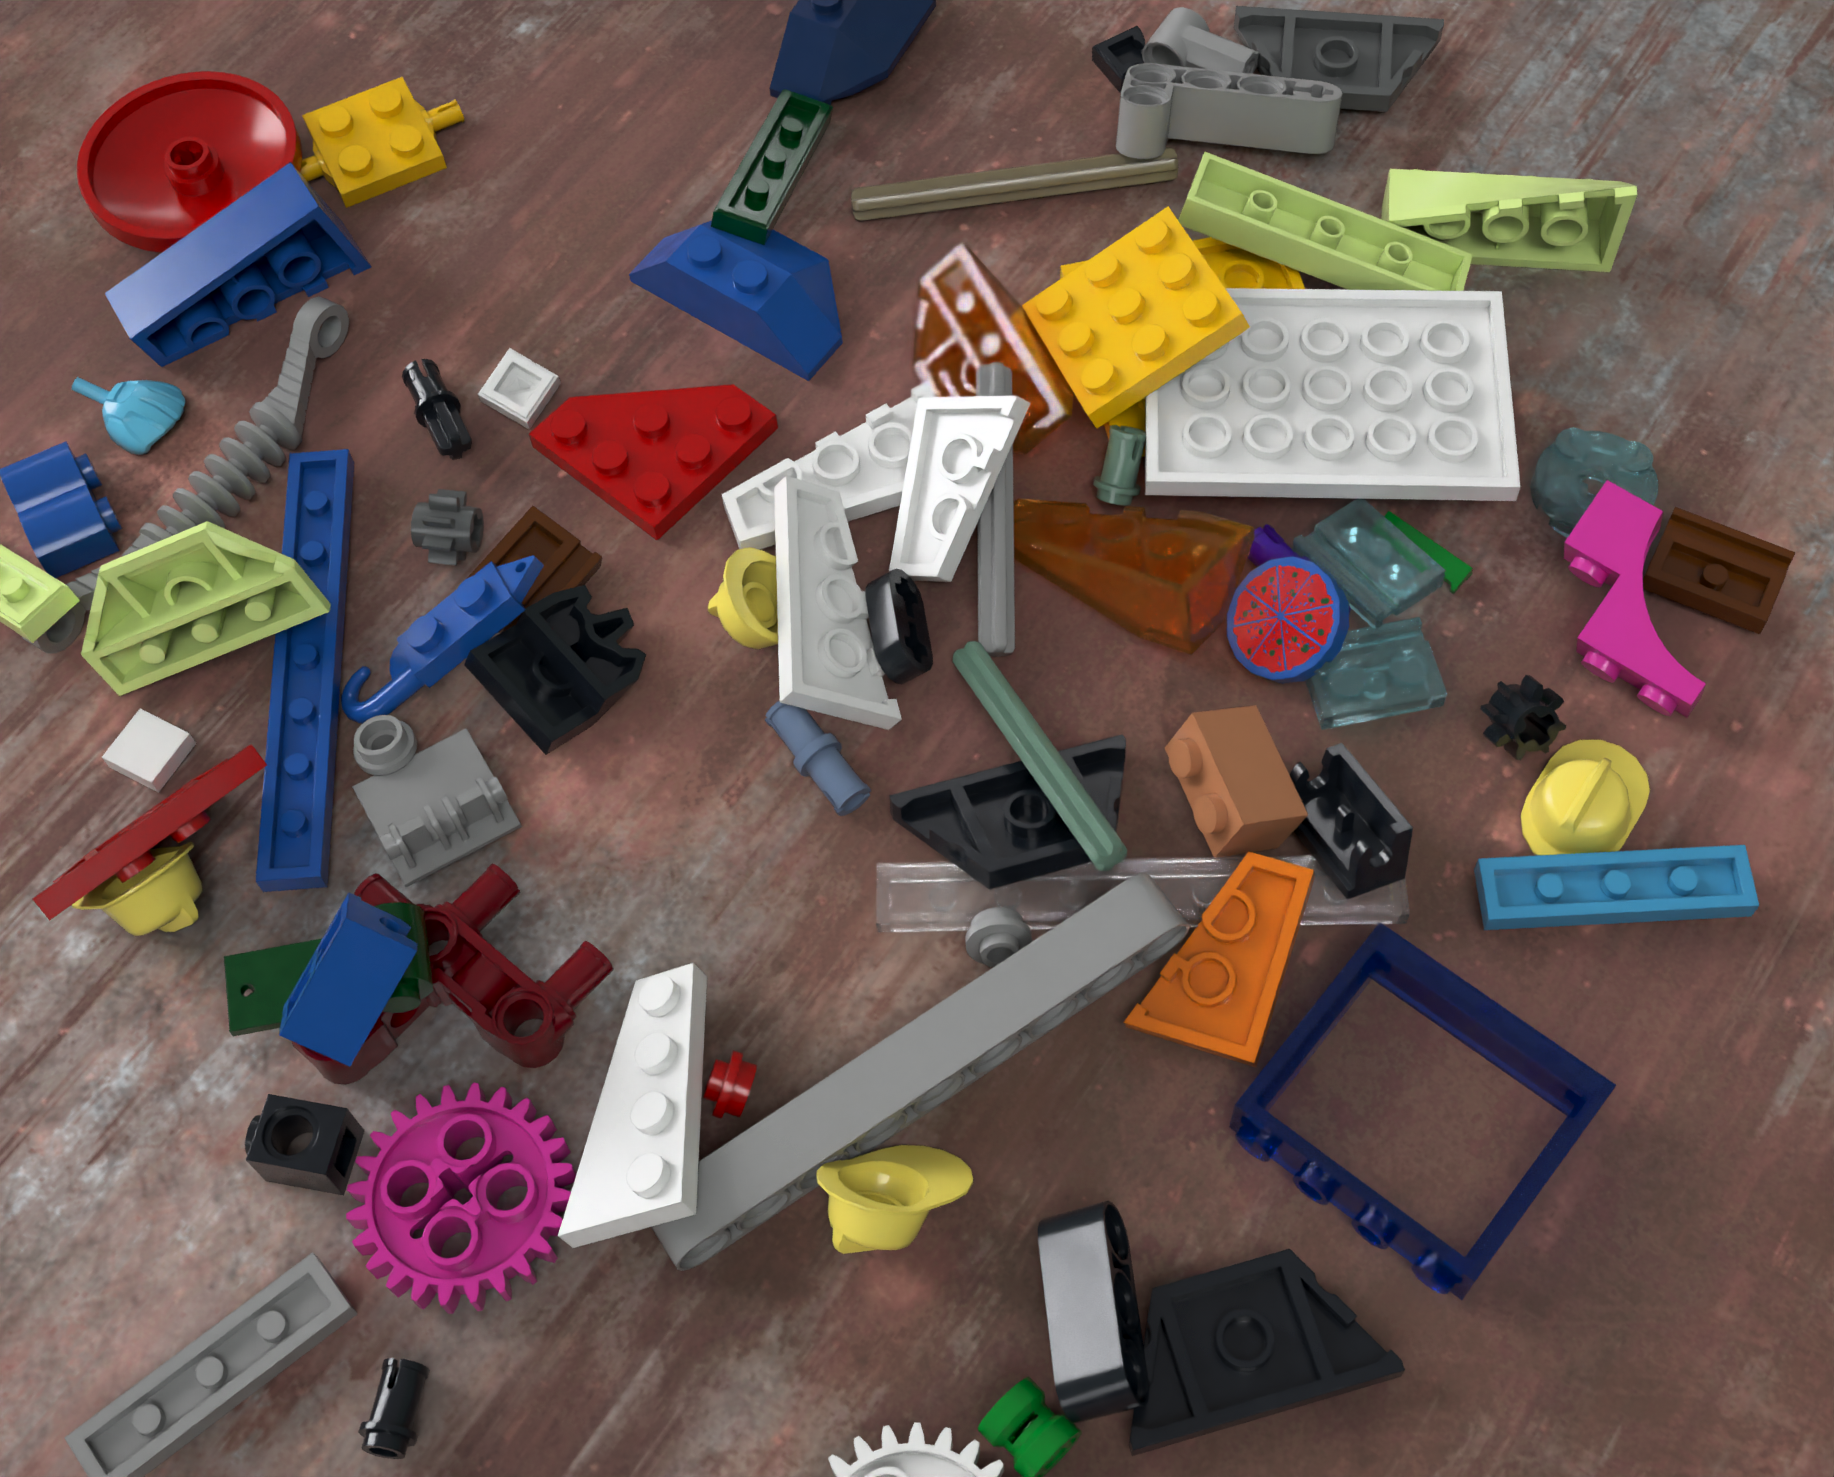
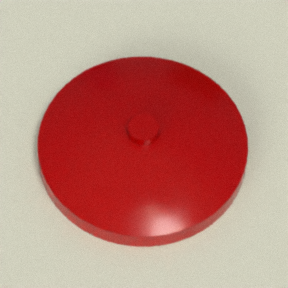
M199 71L181 73L152 81L133 90L111 105L96 120L88 131L79 151L77 180L87 206L95 220L104 230L119 241L130 246L162 253L291 162L300 172L302 145L288 108L275 93L264 85L247 77L225 72Z

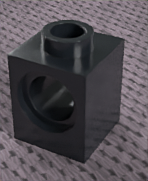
M268 1094L261 1115H256L252 1119L246 1133V1161L265 1181L344 1196L365 1130L347 1108ZM304 1133H313L311 1142L303 1151L294 1155H287L288 1147L296 1137Z

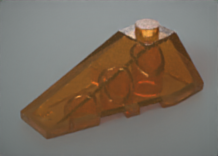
M1020 498L1013 502L1015 560L1139 638L1190 655L1226 620L1231 601L1255 537L1254 527L1201 511L1180 510L1178 520L1147 518L1145 507L1125 506L1122 514L1106 515L1090 513V508L1086 503Z

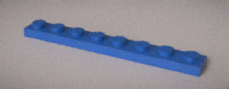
M349 449L290 453L282 554L296 560L330 602L331 606L328 613L275 634L265 757L267 766L264 769L256 883L263 892L328 887L354 461Z

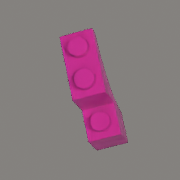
M1606 480L1564 542V559L1571 563L1568 569L1576 577L1594 587L1600 588L1604 582L1612 586L1578 636L1576 652L1584 656L1581 664L1601 679L1614 683L1617 677L1638 688L1640 690L1637 694L1639 700L1653 710L1666 716H1671L1675 710L1688 718L1701 699L1706 684L1687 671L1666 649L1650 620L1643 592V567L1650 546L1660 530L1663 511Z

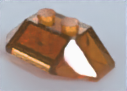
M961 242L919 279L918 298L921 299L916 320L913 367L922 383L929 380L936 397H975L976 372L979 366L999 362L1010 368L1012 371V396H1019L1031 403L1013 442V454H1027L1072 417L1074 392L1023 307L966 244Z

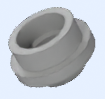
M378 715L366 720L359 726L354 735V758L364 772L372 775H387L398 771L408 764L417 749V739L411 727L391 715Z
M1004 907L989 908L978 913L972 919L971 927L965 936L968 955L973 960L989 967H995L1032 942L1031 930L1023 922L1022 916L1015 910Z

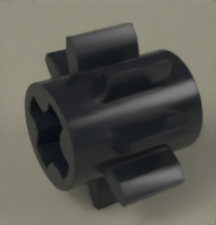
M1525 675L1521 685H1506L1502 681L1497 683L1498 690L1492 695L1489 703L1481 705L1480 708L1489 716L1490 721L1493 723L1483 732L1484 736L1496 747L1504 746V749L1516 760H1521L1526 750H1541L1545 754L1549 752V745L1556 739L1559 731L1565 730L1567 726L1559 720L1555 712L1564 703L1563 698L1550 688L1543 689V685L1530 675Z

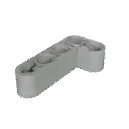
M1154 63L1136 64L1127 70L1120 94L1116 150L1132 158H1156L1165 152L1168 138L1308 154L1326 153L1332 150L1335 145L1343 93L1337 86L1322 81Z

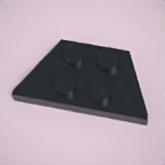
M1121 734L1058 751L1117 833L1126 758V739L1124 735ZM1022 761L889 795L890 813L894 821L989 890L1092 862Z
M1291 1249L1152 1288L1144 1338V1352L1149 1380V1400L1145 1407L1134 1409L1129 1439L1130 1452L1132 1456L1399 1378L1404 1373L1405 1368L1402 1360L1391 1349L1386 1352L1355 1321L1357 1315L1336 1294L1325 1291L1318 1284L1315 1273Z

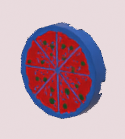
M1293 556L1271 559L1250 571L1235 590L1227 611V638L1235 658L1252 674L1281 684L1302 682L1318 674L1314 671L1320 669L1326 661L1331 663L1341 651L1349 629V602L1343 589L1338 587L1336 580L1324 567Z

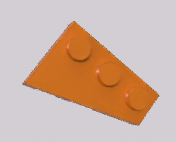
M1248 852L1202 914L1201 922L1177 954L1174 953L1161 970L1160 978L1141 1004H1136L1123 1023L1126 1028L1257 1067L1315 879L1314 870Z

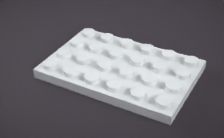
M1225 288L1243 313L1250 328L1145 397V495L1516 501L1521 487L1502 291Z

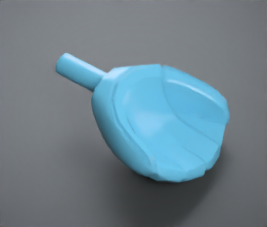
M79 377L74 380L72 385L73 391L103 404L102 416L109 437L124 450L137 455L148 453L151 446L174 427L184 412L186 402L181 389L160 381L135 380L117 383L111 391H107Z

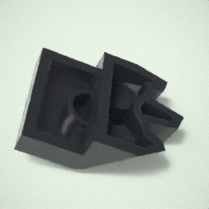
M586 585L554 592L525 608L526 610L521 613L516 625L470 650L464 664L545 755L593 726L639 679L646 654L639 649L622 648L619 645L634 626L628 608L600 615L590 613L587 606L592 596Z

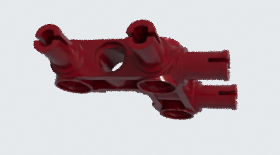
M492 863L452 904L447 901L442 905L437 904L435 907L425 905L424 903L416 904L425 913L428 946L437 941H448L442 951L430 956L433 991L427 997L421 999V1004L417 1008L402 1013L382 1011L350 1067L293 1041L292 1045L319 1070L325 1079L334 1084H350L366 1076L371 1069L381 1063L398 1046L396 1039L429 1006L437 1007L442 1003L446 1007L453 1004L473 1021L482 1039L496 1051L522 1067L538 1068L549 1064L558 1056L563 1048L564 1034L574 1025L573 1020L576 1018L574 1010L610 975L614 968L600 950L590 942L584 941L545 983L541 980L534 982L483 939L480 932L520 894V890L513 879ZM377 873L362 881L354 892V895L361 897V901L372 906L394 902L414 904ZM531 1019L543 1020L538 1031L526 1037L514 1036L519 1025Z

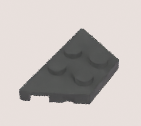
M1236 6L1234 29L1243 45L1259 52L1257 69L1261 75L1327 82L1340 88L1343 93L1340 109L1384 112L1390 109L1438 45L1444 27V19Z

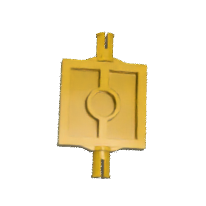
M403 77L394 79L302 115L306 128L313 140L314 155L302 160L300 173L307 182L324 176L337 189L345 207L348 208L446 169V163L437 144L435 132L456 123L464 122V116L456 99L426 111L423 106L414 100Z

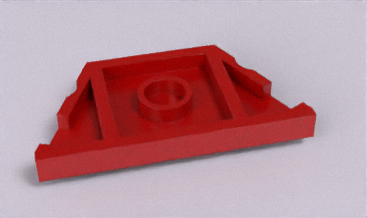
M252 744L246 746L230 759L223 760L186 783L83 856L71 868L55 879L51 886L37 894L32 900L50 921L114 874L121 883L126 882L156 860L149 849L169 835L174 841L180 843L198 831L211 820L204 810L266 767V762Z

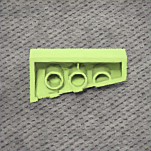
M1390 169L1382 203V220L1473 254L1471 264L1611 272L1637 197V186L1622 181Z

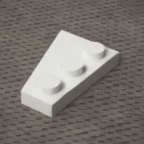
M1019 396L918 398L889 571L896 568L903 570L913 581H952L1031 404L1030 402Z

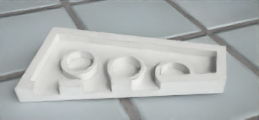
M929 380L911 389V397L890 408L886 403L866 414V422L839 436L835 431L815 442L816 450L795 462L787 458L723 493L724 508L739 549L747 547L762 549L776 544L774 487L786 475L839 491L847 522L900 506L918 398L936 397Z
M786 475L774 487L780 703L889 730L901 721L902 717L897 699H888L882 678L885 673L879 665L866 620L869 618L865 591H861L857 585L852 566L858 562L840 493L839 491Z
M694 963L635 981L558 1233V1237L572 1248L696 1215L707 976Z

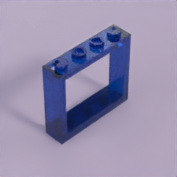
M1379 922L1236 1102L1229 1127L1236 1132L1235 1137L1238 1143L1252 1156L1264 1162L1273 1159L1293 1174L1294 1184L1308 1198L1321 1205H1327L1330 1202L1352 1218L1351 1224L1353 1228L1367 1242L1380 1249L1391 1247L1413 1264L1411 1266L1413 1273L1426 1286L1440 1294H1448L1450 1291L1463 1300L1604 1105L1616 1084ZM1371 980H1374L1567 1116L1465 1257L1268 1112Z

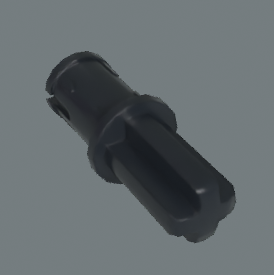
M421 359L427 377H424L415 360L405 367L402 379L416 403L414 411L416 419L420 425L428 428L439 454L443 456L449 455L452 460L460 459L463 452L471 449L472 440L459 415L461 408L459 399L453 392L447 390L440 376L438 366L434 361Z

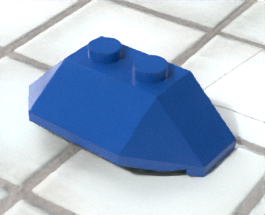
M712 221L663 238L629 274L630 281L807 381L811 380L843 344L829 260L775 230H772L765 245L713 228L711 227Z

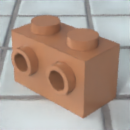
M1256 705L1193 712L1165 747L1171 770L1180 781L1193 810L1195 823L1203 833L1214 858L1279 848L1308 816Z

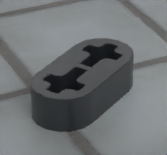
M896 568L868 583L865 589V597L877 661L888 678L902 685L931 670L933 654L921 593L911 577L903 570Z

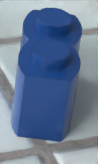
M67 441L0 469V477L18 514L29 543L37 559L49 575L58 578L120 551L112 533L121 530L122 526L108 498L103 497L96 500L92 490L102 486V483L86 453L75 457Z

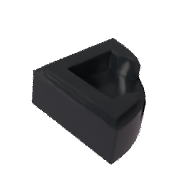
M1135 26L1092 47V61L1120 93L1129 67L1144 63L1142 51L1145 46V38L1138 26Z

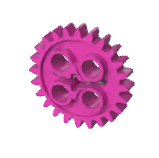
M472 1083L465 1101H459L451 1087L446 1085L443 1086L441 1105L433 1108L427 1099L419 1094L416 1096L418 1115L409 1119L397 1110L392 1111L390 1114L397 1131L392 1136L373 1131L370 1137L380 1149L377 1157L357 1156L355 1160L360 1169L368 1175V1180L354 1182L347 1186V1191L351 1196L365 1204L346 1213V1219L355 1229L365 1230L352 1243L362 1256L374 1254L366 1264L367 1269L376 1279L390 1274L386 1287L396 1297L399 1298L412 1287L411 1300L421 1309H425L435 1294L438 1293L440 1305L448 1314L454 1313L463 1294H466L470 1303L477 1311H482L486 1301V1290L495 1288L500 1296L508 1302L512 1299L511 1278L518 1275L524 1281L534 1285L537 1282V1278L530 1263L536 1257L553 1263L558 1259L547 1241L550 1236L558 1237L563 1220L558 1216V1212L566 1210L571 1194L570 1191L562 1189V1187L573 1183L577 1173L572 1164L560 1163L571 1151L563 1137L551 1139L557 1129L548 1115L534 1121L537 1110L530 1099H523L512 1109V1098L504 1087H500L494 1093L491 1100L487 1102L485 1093L478 1083ZM470 1138H485L483 1148L476 1156L466 1160L455 1159L457 1150L463 1142ZM513 1155V1160L510 1163L501 1164L504 1156ZM424 1182L429 1184L426 1196L419 1203L408 1207L400 1206L402 1195L409 1187L416 1183ZM515 1186L527 1187L526 1197L519 1206L505 1211L497 1209L499 1197L504 1191ZM465 1188L473 1197L462 1205L453 1196L459 1190ZM424 1229L422 1237L418 1239L413 1238L415 1230ZM456 1233H471L469 1246L462 1254L453 1258L441 1257L443 1245L449 1237Z

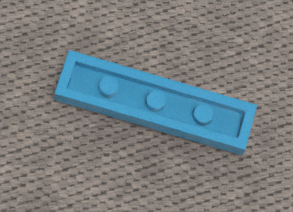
M1745 845L1480 858L1474 868L1484 930L1751 917L1759 907Z

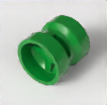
M1030 1377L1024 1378L1013 1386L991 1408L977 1428L993 1447H1004L1013 1456L1014 1470L1021 1477H1044L1068 1453L1082 1434V1431L1066 1415H1055L1045 1404V1392Z

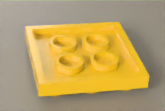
M1169 206L1022 305L1087 416L1097 429L1250 328L1243 313Z

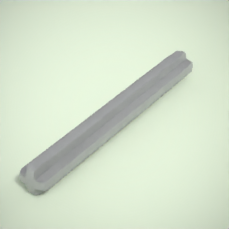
M999 362L979 366L976 372V396H1012L1011 369ZM1013 444L977 523L978 642L981 643L991 657L1010 655L1015 649Z

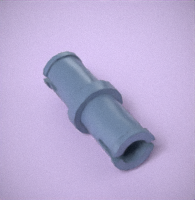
M779 700L768 710L765 715L767 717L765 721L775 730L795 756L793 761L794 767L802 776H810L839 816L853 812L869 798L871 789L860 779L840 753L842 744L834 734H825L806 709L780 703Z

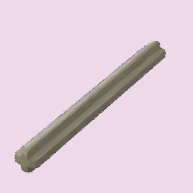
M1166 147L1165 152L1161 156L1150 159H1137L1119 153L854 188L851 192L852 210L855 220L868 221L1173 181L1178 176V158L1174 148Z

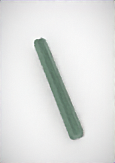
M969 641L964 648L956 650L953 654V663L1097 870L1110 871L1115 864L1123 862L1127 856L1126 846L981 643Z

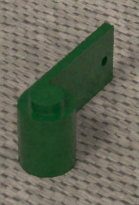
M401 902L384 903L374 906L407 923L411 930L406 937L417 943V952L384 1007L383 1012L402 1013L413 1010L421 1004V999L427 997L433 991L424 910L420 906ZM322 938L224 956L229 1032L233 1037L280 1028L283 1006ZM251 989L253 993L244 996L245 991Z

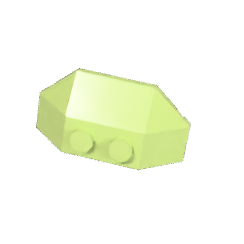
M206 521L101 565L81 655L119 696H122L328 613L331 604L296 560Z

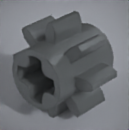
M438 489L437 494H429V503L418 502L415 506L411 521L412 542L415 547L429 549L428 563L457 566L459 560L465 561L466 552L476 553L479 550L484 531L483 513L480 508L466 506L467 492Z

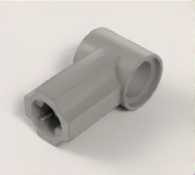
M1179 7L1169 12L1146 43L1142 51V58L1144 63L1254 74L1258 65L1259 52L1209 32L1206 21L1198 13L1188 8Z

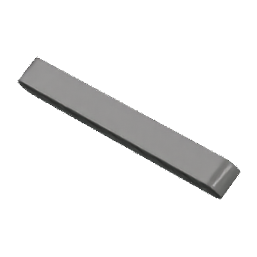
M1142 872L1134 875L700 1160L698 1163L696 1215L651 1227L676 1269L680 1271L689 1270L709 1260L818 1187L816 1172L823 1164L838 1160H849L869 1153L1165 955L1185 937L1190 928L1189 924L1148 873Z

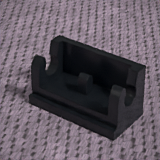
M1343 743L1326 748L1321 761L1323 765L1322 771L1311 781H1308L1309 772L1301 762L1297 763L1292 769L1290 777L1308 816L1294 830V833L1345 898L1348 900L1405 879L1413 827Z

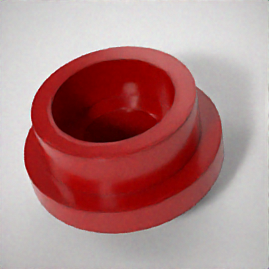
M733 1050L728 1062L715 1059L703 1095V1099L715 1102L711 1114L713 1117L722 1119L724 1113L741 1117L757 1070L756 1064L742 1060L743 1053Z

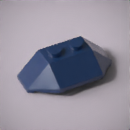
M799 0L788 18L770 84V96L778 98L781 91L786 89L831 105L833 100L854 95L888 78L936 7V0Z

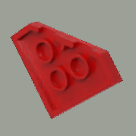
M734 384L569 397L529 433V437L534 449L655 540H659L778 429L775 413Z

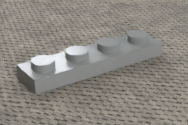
M312 1252L67 1435L65 1440L88 1477H144L358 1313L321 1260Z

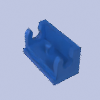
M349 892L283 1006L279 1036L350 1067L417 952V943L406 937L411 927L401 919L361 901V897Z

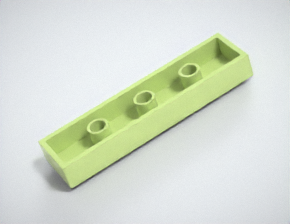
M1208 152L1203 154L1178 219L1182 226L1347 290L1463 291L1473 257L1471 253Z

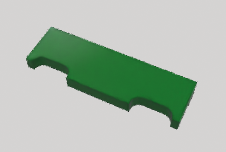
M1390 511L1386 513L1370 532V537L1373 539L1382 537L1395 547L1393 555L1425 577L1429 578L1431 575H1436L1450 584V592L1452 594L1473 574L1472 567Z

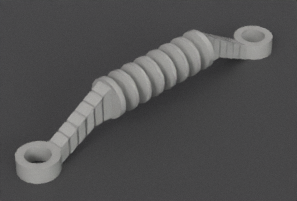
M318 296L311 298L301 307L293 323V331L290 336L285 361H283L282 371L279 374L278 385L268 394V397L262 402H256L249 411L251 419L256 426L247 421H239L235 425L234 430L242 443L230 437H224L219 443L220 450L227 460L215 454H209L204 459L205 467L213 478L202 472L193 471L189 475L188 480L197 492V495L186 489L177 488L173 493V498L182 512L167 505H162L158 509L157 514L166 526V529L152 523H145L139 531L140 536L122 556L206 521L225 528V524L216 510L233 517L241 510L231 493L245 500H250L256 492L247 477L259 483H266L271 475L263 461L273 466H281L286 458L279 445L289 450H295L301 444L303 424L306 416L305 410H307L308 397L311 390L310 383H312L316 358H326L334 354L344 342L348 332L349 317L343 306ZM100 567L92 570L91 573L76 578V581L65 584L80 600L34 643L23 636L22 638L46 653L60 652L72 644L81 631L86 610H91Z

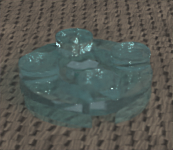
M1579 428L1564 429L1558 434L1555 442L1548 446L1538 459L1530 486L1532 501L1536 509H1538L1540 503L1543 511L1551 517L1549 525L1556 532L1567 538L1596 497V495L1588 493V484L1581 482V480L1594 479L1603 484L1606 480H1609L1654 506L1658 495V478L1652 467L1653 454L1647 446L1640 442L1628 441L1607 432L1584 431Z

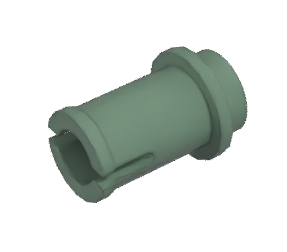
M1112 425L1109 430L1110 437L1101 476L1094 477L1093 485L1098 488L1096 497L1099 500L1116 505H1131L1133 496L1139 495L1141 486L1136 484L1146 441V432L1122 425L1120 429L1119 426Z

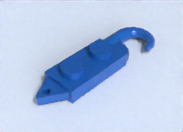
M534 555L498 567L491 561L474 576L464 580L452 594L426 615L415 620L409 629L397 638L399 644L393 650L390 658V674L392 678L390 682L366 701L359 702L360 689L371 675V670L369 667L363 666L350 677L341 696L342 710L346 716L352 721L363 724L372 717L389 715L424 685L429 688L465 660L470 650L488 641L526 610L522 601L544 564Z

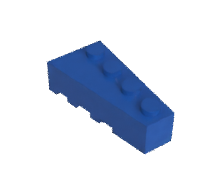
M290 162L111 288L105 295L129 338L158 365L163 367L228 336L229 325L242 319H256L258 322L277 313L274 304L303 290L310 297L329 288L326 279L347 269H350L352 274L356 275L371 268V265L344 223Z

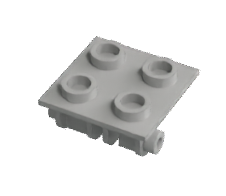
M467 728L418 752L408 764L398 771L387 775H374L352 786L405 887L422 880L522 827L508 802L497 777L493 776Z

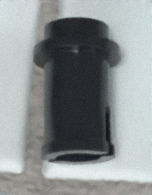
M387 1358L383 1361L381 1368L383 1371L369 1421L362 1422L358 1431L364 1437L361 1448L369 1454L388 1459L405 1458L407 1448L414 1446L417 1442L418 1435L412 1429L424 1383L428 1378L430 1370L423 1364L407 1359H400L399 1367H396L398 1361L395 1358Z

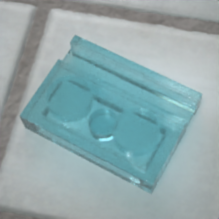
M1365 499L1352 501L1316 524L1314 532L1306 537L1300 534L1293 541V551L1297 552L1300 557L1306 556L1314 563L1324 567L1336 580L1338 587L1343 589L1351 609L1374 630L1381 627L1383 620L1391 614L1399 615L1443 585L1446 570Z
M1420 617L1347 632L1341 651L1332 662L1326 661L1320 669L1314 671L1318 674L1305 680L1321 730L1444 705L1447 691L1429 641H1425L1422 634Z

